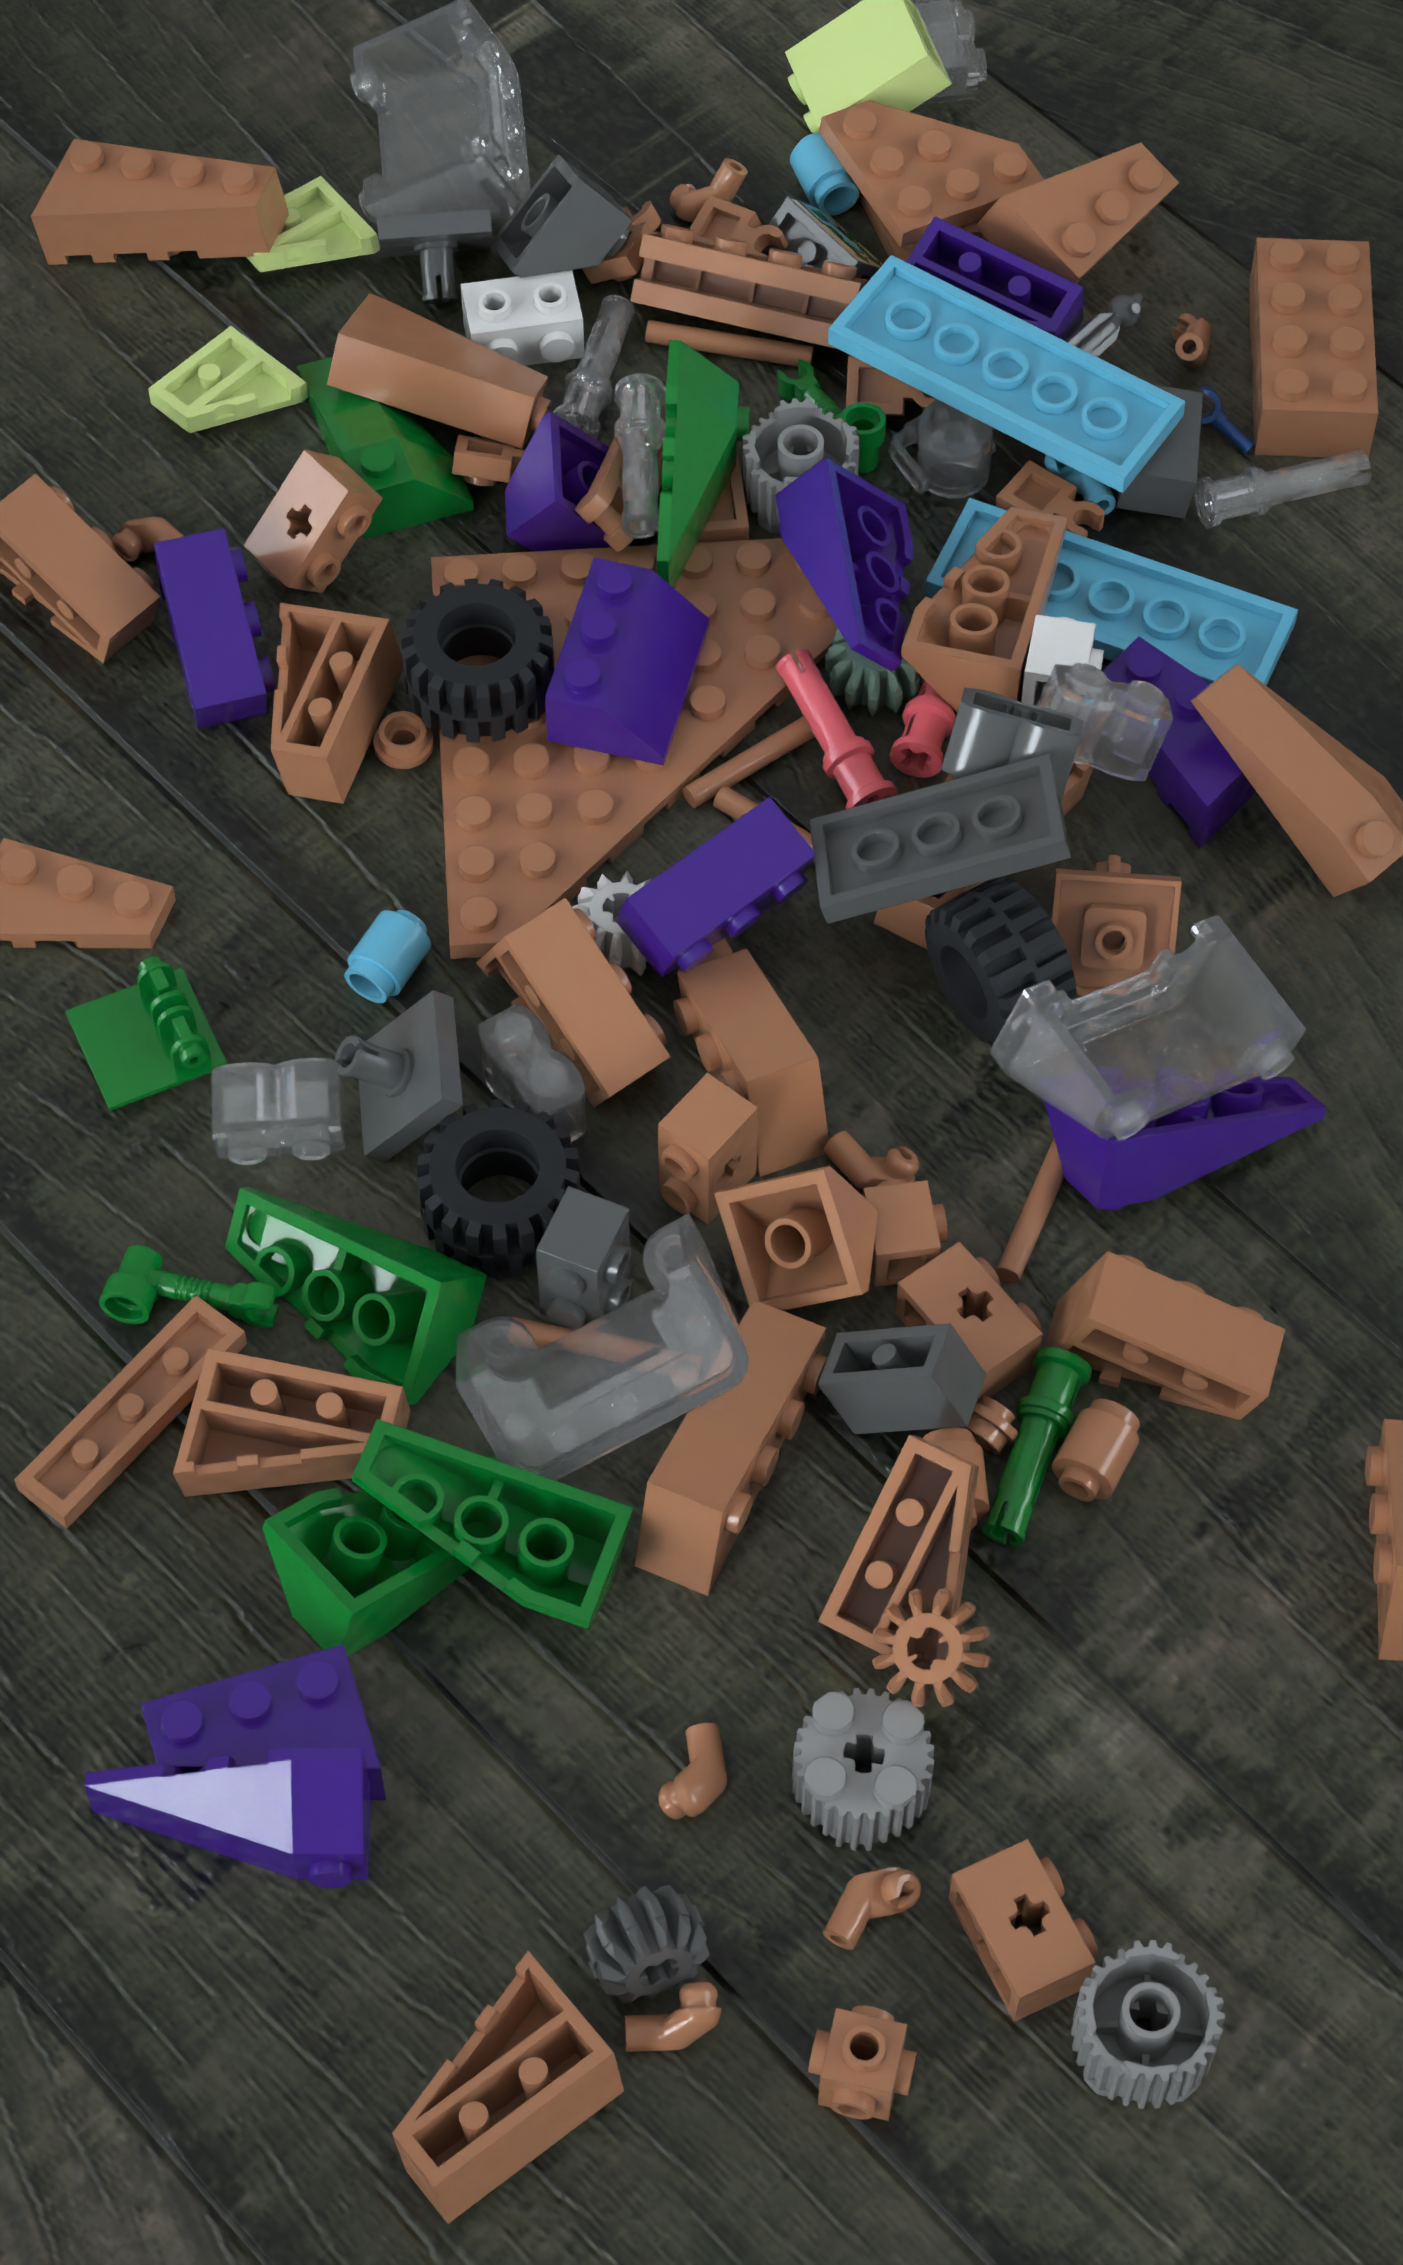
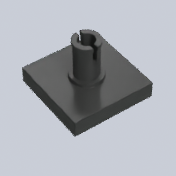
M490 209L377 217L381 257L420 255L423 288L422 302L426 304H438L437 280L442 282L443 303L458 300L453 252L491 250L492 228Z
M432 990L367 1041L350 1035L341 1042L337 1050L335 1062L343 1063L335 1067L338 1074L353 1077L359 1081L365 1157L385 1163L440 1123L446 1116L463 1106L454 999L451 996Z

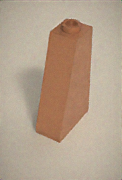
M370 293L338 332L327 381L329 386L520 449L524 447L532 432L536 430L542 417L550 412L552 400L543 397L548 376Z

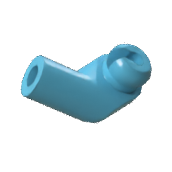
M1048 455L1045 456L1044 464L1048 471L1077 486L1076 493L1082 495L1084 501L1093 502L1104 510L1105 515L1112 512L1115 508L1116 500L1109 486Z

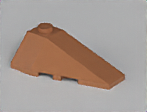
M1010 507L975 544V553L961 568L954 566L944 577V586L932 599L925 597L915 607L902 645L901 656L955 712H958L965 687L994 692L1021 702L1024 673L1036 615L1044 616L1067 529L1068 517Z
M1236 664L1190 700L1333 897L1370 883L1403 855V801L1387 779L1240 665Z

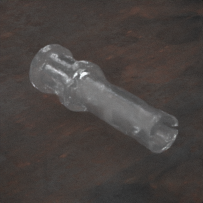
M608 295L601 301L596 321L587 340L579 366L568 373L562 384L563 401L560 406L553 410L554 414L579 429L581 424L585 425L582 431L596 439L600 432V423L598 421L600 413L608 407L613 397V389L609 380L620 355L629 326L635 316V311H633L634 305L628 299L618 295Z
M640 373L625 376L615 386V402L620 408V418L615 423L614 438L623 453L622 530L633 538H648L654 535V530L658 532L659 527L658 449L663 444L666 425L663 419L660 418V408L665 403L666 387L657 377Z
M1359 448L1352 452L1266 472L1256 466L1244 467L1240 475L1214 481L1211 477L1207 476L1198 478L1194 490L1195 506L1199 519L1205 528L1213 529L1219 527L1222 520L1247 514L1255 519L1264 517L1273 505L1350 487L1368 485L1371 480V473L1361 474L1360 470L1370 469L1371 466L1366 452Z

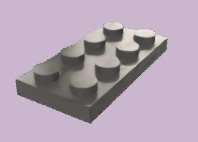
M1050 753L810 819L813 851L817 854L814 861L819 902L827 924L1071 858L1056 770Z

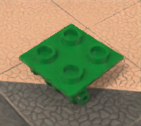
M158 956L146 958L139 964L136 985L65 1011L109 1111L228 1066L183 968L173 970L171 964L163 962Z

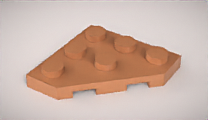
M870 100L822 116L819 133L900 248L919 242L935 216L956 227H961L981 220L1001 196L1044 180L1018 143Z

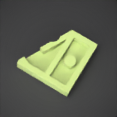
M319 176L284 195L289 216L285 221L282 233L277 236L269 253H253L254 256L246 258L259 272H266L374 254L380 251L377 233L322 176Z
M232 326L228 327L148 388L151 404L188 433L298 404L308 398L306 381Z

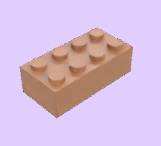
M1256 238L1249 280L1254 455L1369 459L1379 414L1369 241Z

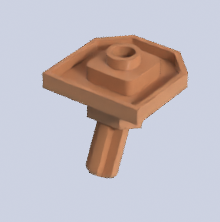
M1116 854L1109 855L1108 861L1097 862L1095 871L1055 869L1051 920L1068 951L1075 975L1077 995L1139 1000L1173 973L1182 885L1181 877L1131 873V866L1121 862V857Z

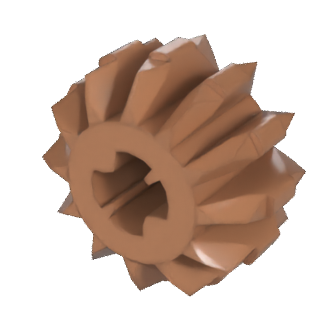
M921 1589L910 1591L909 1604L913 1616L911 1617L896 1603H890L884 1611L887 1617L899 1627L897 1632L887 1628H875L872 1633L873 1640L893 1645V1653L879 1655L872 1660L874 1668L885 1669L896 1664L900 1670L889 1680L886 1687L887 1690L892 1694H896L904 1689L910 1680L914 1681L911 1703L916 1707L925 1705L929 1697L931 1684L934 1685L937 1700L941 1706L952 1705L954 1703V1692L949 1679L952 1678L961 1689L971 1693L978 1687V1683L963 1668L965 1664L978 1668H986L990 1665L991 1657L983 1652L970 1651L969 1643L988 1638L990 1636L989 1628L987 1626H979L966 1631L962 1624L972 1617L976 1610V1606L972 1602H965L958 1607L952 1616L949 1615L948 1610L952 1598L951 1591L948 1589H939L934 1597L932 1612L929 1611L926 1596ZM932 1628L943 1634L938 1642L943 1643L947 1641L949 1645L948 1656L934 1659L931 1667L920 1661L925 1653L916 1654L915 1640L916 1638L929 1636Z

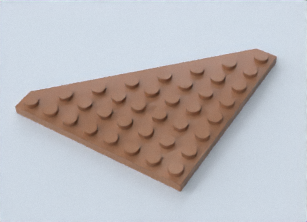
M783 538L700 542L696 544L674 589L710 619V626L664 766L547 741L546 705L545 712L538 720L528 718L527 729L518 734L511 729L505 732L506 739L494 742L491 736L480 737V743L467 742L466 735L458 734L455 739H451L442 735V727L439 726L451 959L483 957L504 936L562 899L566 898L570 902L581 892V887L587 886V878L606 860L612 863L644 833V825L663 807L669 809L683 796L682 788L700 778V772L717 756L721 755L724 758L755 729V721L773 704L779 706L791 695L783 678L779 676L776 670V665L780 659L790 653L797 665L799 660L795 650L808 649L816 665L829 652V647L832 646V638L835 636L838 627L784 543ZM658 545L626 546L619 552H616L612 547L431 557L433 595L437 596L440 594V586L452 582L455 587L465 585L464 579L477 578L478 584H488L490 579L503 581V588L509 590L513 586H517L525 590L526 601L535 598L543 607V616H548L551 622L555 669L593 558L652 569L657 573ZM474 655L463 658L458 663L480 666L498 661L499 658L488 655Z

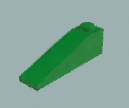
M669 340L665 397L666 425L665 437H663L662 491L660 493L657 574L673 588H675L736 466L737 441L743 442V435L749 434L750 407L739 406V382L681 340Z
M333 356L296 366L297 375L307 382V399L329 454L343 460L383 498L372 515L370 526L362 534L364 539L474 509L473 500L463 476L451 474L453 457L408 411L327 385Z
M250 1187L239 1189L225 1249L258 1282L272 1285L278 1289L276 1297L283 1296L307 1320L304 1327L317 1340L326 1339L346 1359L343 1366L354 1377L402 1386L408 1405L417 1404L471 1336L487 1277L486 1274L435 1250Z
M379 1419L374 1424L352 1476V1482L521 1606L586 1629L589 1628L605 1601L627 1543L633 1507Z
M509 1453L489 1457L525 1470ZM338 1487L317 1491L266 1519L262 1528L292 1617L323 1650L344 1644L347 1657L389 1633L470 1569V1567L365 1490L342 1495Z

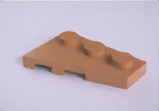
M3 838L0 844V941H12L13 948H37L38 941H73L78 948H153L176 901L173 886Z

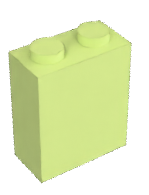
M862 0L785 52L794 72L788 77V82L801 103L807 104L810 111L804 114V119L812 134L819 133L822 116L869 100L910 112L952 84L920 12L911 0Z

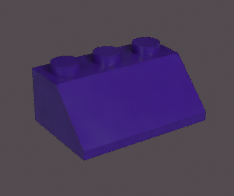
M593 558L545 696L547 741L664 766L705 642L710 619L652 569Z

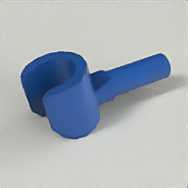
M1200 386L1201 390L1214 401L1212 410L1201 415V424L1210 423L1246 455L1255 444L1221 410L1220 398L1217 392L1209 386Z

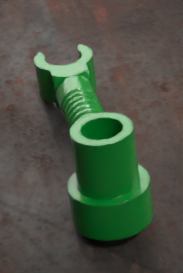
M798 360V379L788 378L784 372L777 370V391L782 398L789 401L797 398L799 402H803L805 398H810L811 403L816 404L818 408L822 409V414L826 415L831 412L833 413L834 420L841 418L849 426L856 427V435L859 436L858 473L870 472L878 466L879 446L883 444L886 434V415L881 408L870 403H855L843 410L820 388L819 381L814 376L812 365L804 360Z
M132 1245L127 1248L118 1272L108 1277L99 1299L101 1309L108 1316L127 1324H142L146 1322L155 1301H158L160 1296L189 1302L197 1295L213 1308L228 1311L232 1317L242 1319L246 1323L258 1328H272L280 1308L279 1305L274 1304L278 1289L272 1285L262 1282H252L249 1284L239 1282L233 1286L161 1270L163 1265L161 1255L155 1250L142 1245Z

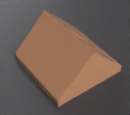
M831 1166L722 1189L714 1193L749 1306L753 1300H757L783 1311L863 1295L869 1291L879 1210Z

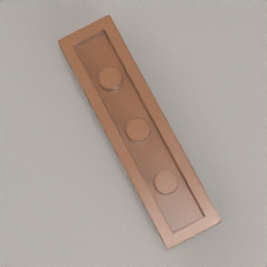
M195 1295L14 1479L18 1491L68 1529L194 1399L207 1348L239 1353L247 1344L245 1331Z

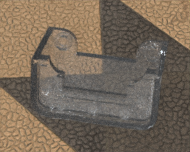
M469 0L454 1L353 47L355 72L350 75L351 84L358 99L364 104L369 102L377 112L382 176L377 173L367 176L363 180V191L359 193L360 206L366 218L371 223L377 222V217L490 209L491 222L508 221L531 191L520 81L511 56Z
M1216 915L1193 925L1190 932L1196 940L1184 952L1174 955L1169 948L1160 951L1148 971L1071 1001L1064 990L1057 991L1050 980L1024 989L995 1040L990 1053L1007 1077L1100 1138L1116 1136L1118 1140H1124L1140 1131L1149 1121L1255 1077L1261 1076L1263 1080H1268L1277 1076L1294 1060V1055L1291 1051L1307 1029L1220 916Z
M689 1213L658 1229L649 1237L644 1246L643 1265L646 1275L654 1287L653 1290L542 1348H539L525 1325L511 1317L497 1316L490 1318L457 1335L456 1388L500 1462L556 1481L718 1397L742 1381L747 1372L749 1359L745 1341L705 1241Z

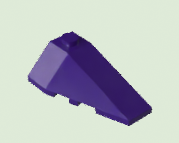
M825 457L775 495L780 520L778 525L784 543L850 648L886 669L894 671L901 666V651L906 624L899 606L900 601L909 595L910 583L903 577V570L905 566L913 561L914 552L906 507L901 501Z
M1096 1073L1044 1081L1042 1089L1043 1099L1065 1179L1097 1210H1119L1128 1204L1155 1200L1323 1119L1326 1111V1106L1292 1077L1218 1076L1214 1080L1213 1087H1201L1191 1083L1180 1082L1177 1075L1157 1074L1155 1086L1121 1085L1122 1079L1120 1074Z
M285 1747L269 1749L268 1763L247 1766L235 1764V1759L230 1755L207 1757V1765L201 1767L198 1772L184 1773L180 1768L165 1763L85 1773L84 1787L94 1813L298 1880H309L311 1884L318 1887L341 1888L349 1885L351 1880H369L372 1796L363 1747Z

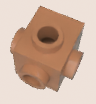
M855 2006L852 2008V2011L836 2008L831 2032L817 2029L809 2062L808 2073L820 2075L818 2105L830 2107L836 2113L850 2118L870 2119L873 2117L889 2121L894 2093L906 2096L909 2094L917 2052L904 2049L907 2024L895 2022L892 2014L876 2007ZM855 2056L868 2058L869 2060H860Z

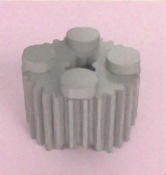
M793 398L791 403L782 400L780 401V406L774 409V413H768V419L761 417L759 419V426L752 425L750 434L743 435V489L745 502L750 504V511L752 513L757 512V521L760 527L770 533H780L778 527L780 520L775 495L825 457L858 476L859 436L856 435L857 429L855 426H849L841 418L834 420L833 413L831 412L826 415L822 414V409L818 408L816 404L811 403L810 398H805L803 402Z
M854 1688L850 1696H847L844 1691L828 1692L814 1702L812 1717L807 1715L804 1717L803 1728H798L796 1742H794L792 1794H795L796 1803H802L801 1812L803 1816L811 1814L810 1824L813 1827L821 1824L823 1826L822 1834L825 1836L830 1834L831 1837L835 1838L837 1847H841L847 1842L850 1844L851 1850L856 1851L858 1845L863 1844L866 1851H871L873 1843L879 1841L882 1843L887 1842L888 1834L892 1833L895 1837H899L902 1826L910 1829L913 1826L914 1817L920 1818L922 1810H926L934 1768V1745L930 1744V1731H924V1715L920 1710L913 1706L910 1701L903 1700L900 1697L895 1701L889 1700V1692L884 1691L881 1696H876L875 1690L869 1688L867 1694H861L859 1688ZM855 1766L869 1767L871 1768V1772H857L855 1771Z
M1140 1940L1134 1941L1133 1948L1127 1952L1123 1949L1118 1950L1115 1960L1110 1956H1106L1102 1967L1095 1965L1092 1969L1091 1977H1086L1079 1992L1071 2029V2035L1074 2036L1072 2050L1078 2052L1077 2065L1084 2066V2081L1097 2095L1108 2096L1110 2100L1120 2096L1124 2106H1128L1133 2100L1137 2102L1139 2109H1144L1146 2102H1151L1156 2109L1160 2108L1164 2099L1170 2105L1187 2099L1200 2086L1203 2076H1207L1223 2032L1222 2025L1225 2019V2013L1221 2012L1224 2003L1223 1998L1216 1996L1217 1990L1215 1987L1207 1988L1209 1976L1196 1973L1198 1964L1194 1962L1186 1965L1184 1963L1185 1955L1181 1953L1178 1955L1173 1952L1171 1943L1167 1942L1163 1948H1158L1156 1940H1150L1148 1947H1143ZM1137 2018L1150 2019L1152 2031H1146L1136 2025Z

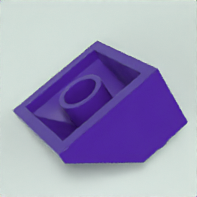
M551 411L544 415L505 489L507 536L532 551L611 547L603 539L606 533L594 521L588 524L575 511L577 504L588 493L610 447ZM638 535L627 546H639Z

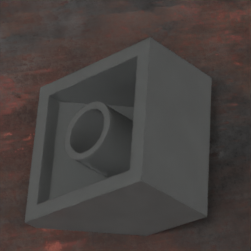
M558 154L491 243L510 270L520 278L598 266L606 255L610 257L619 251L628 237V226L633 220L606 190Z

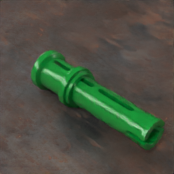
M1045 1347L1036 1352L1033 1366L1037 1371L1028 1396L1022 1397L1016 1407L1017 1421L1020 1423L1019 1434L1011 1450L987 1520L982 1526L983 1533L1000 1544H1006L1009 1533L1012 1534L1009 1541L1011 1546H1020L1024 1543L1025 1532L1058 1438L1065 1437L1074 1424L1075 1416L1071 1411L1080 1386L1086 1385L1089 1382L1092 1374V1368L1086 1360L1077 1354L1060 1348Z

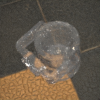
M935 400L923 410L920 416L907 422L904 425V429L893 436L888 452L891 459L918 493L923 494L929 490L934 495L945 498H964L977 493L987 483L990 476L991 456L996 451L993 441L994 428L940 400ZM912 443H918L917 463L905 449V447Z

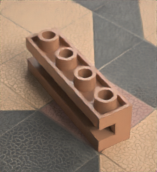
M662 224L660 233L643 234L639 257L644 258L641 278L634 279L630 302L831 348L835 347L828 344V328L869 281L856 277L857 267L843 263L824 261L823 269H817L801 265L803 255L790 251L770 248L768 257L747 253L749 243L737 239L716 236L714 245L694 241L695 231L684 227Z

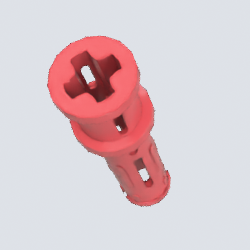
M808 649L795 650L799 660L797 665L790 653L780 659L776 665V670L779 676L783 678L823 749L825 755L823 756L822 767L828 778L836 779L848 800L845 808L850 809L897 796L898 791L893 782L883 779L872 759L875 753L869 740L856 736L815 665Z
M923 679L919 694L905 706L902 715L905 725L902 737L894 741L889 754L891 762L898 770L916 778L933 777L940 772L944 761L941 748L944 739L951 735L956 719L951 706Z

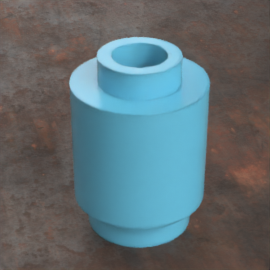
M820 133L809 134L801 139L791 153L790 165L810 204L818 206L820 211L829 215H838L846 212L857 202L860 194L859 188Z
M400 909L396 912L390 910L381 911L347 958L349 967L345 971L344 977L349 986L362 997L375 1003H384L389 996L398 995L431 949V941L426 934L427 927L423 921L406 910Z

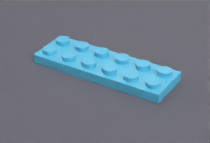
M890 255L828 328L829 345L1121 493H1124L1184 416L1185 400L893 255Z
M972 498L968 499L926 579L924 596L932 598L944 586V577L954 566L961 568L975 553V544L1007 510ZM1066 531L1044 616L1055 618L1068 617L1076 621L1096 624L1093 648L1104 650L1103 658L1111 661L1115 660L1140 636L1209 684L1213 683L1231 667L1238 664L1267 686L1295 626L1298 609Z

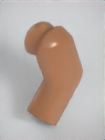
M1184 313L1179 316L1178 320L1180 321L1177 327L1173 326L1171 331L1172 338L1176 341L1175 351L1185 365L1191 368H1198L1208 359L1212 328L1205 318L1201 317L1198 320L1194 315Z
M888 1867L854 1876L848 1882L823 1930V1935L833 1944L847 1950H853L869 1920L901 1913L919 1901L922 1893L919 1878L914 1872L900 1867Z
M708 1982L684 1984L679 1992L681 2009L670 2014L624 2015L625 2051L680 2050L688 2047L719 2023L722 2008L716 2006L718 1997L716 1987Z

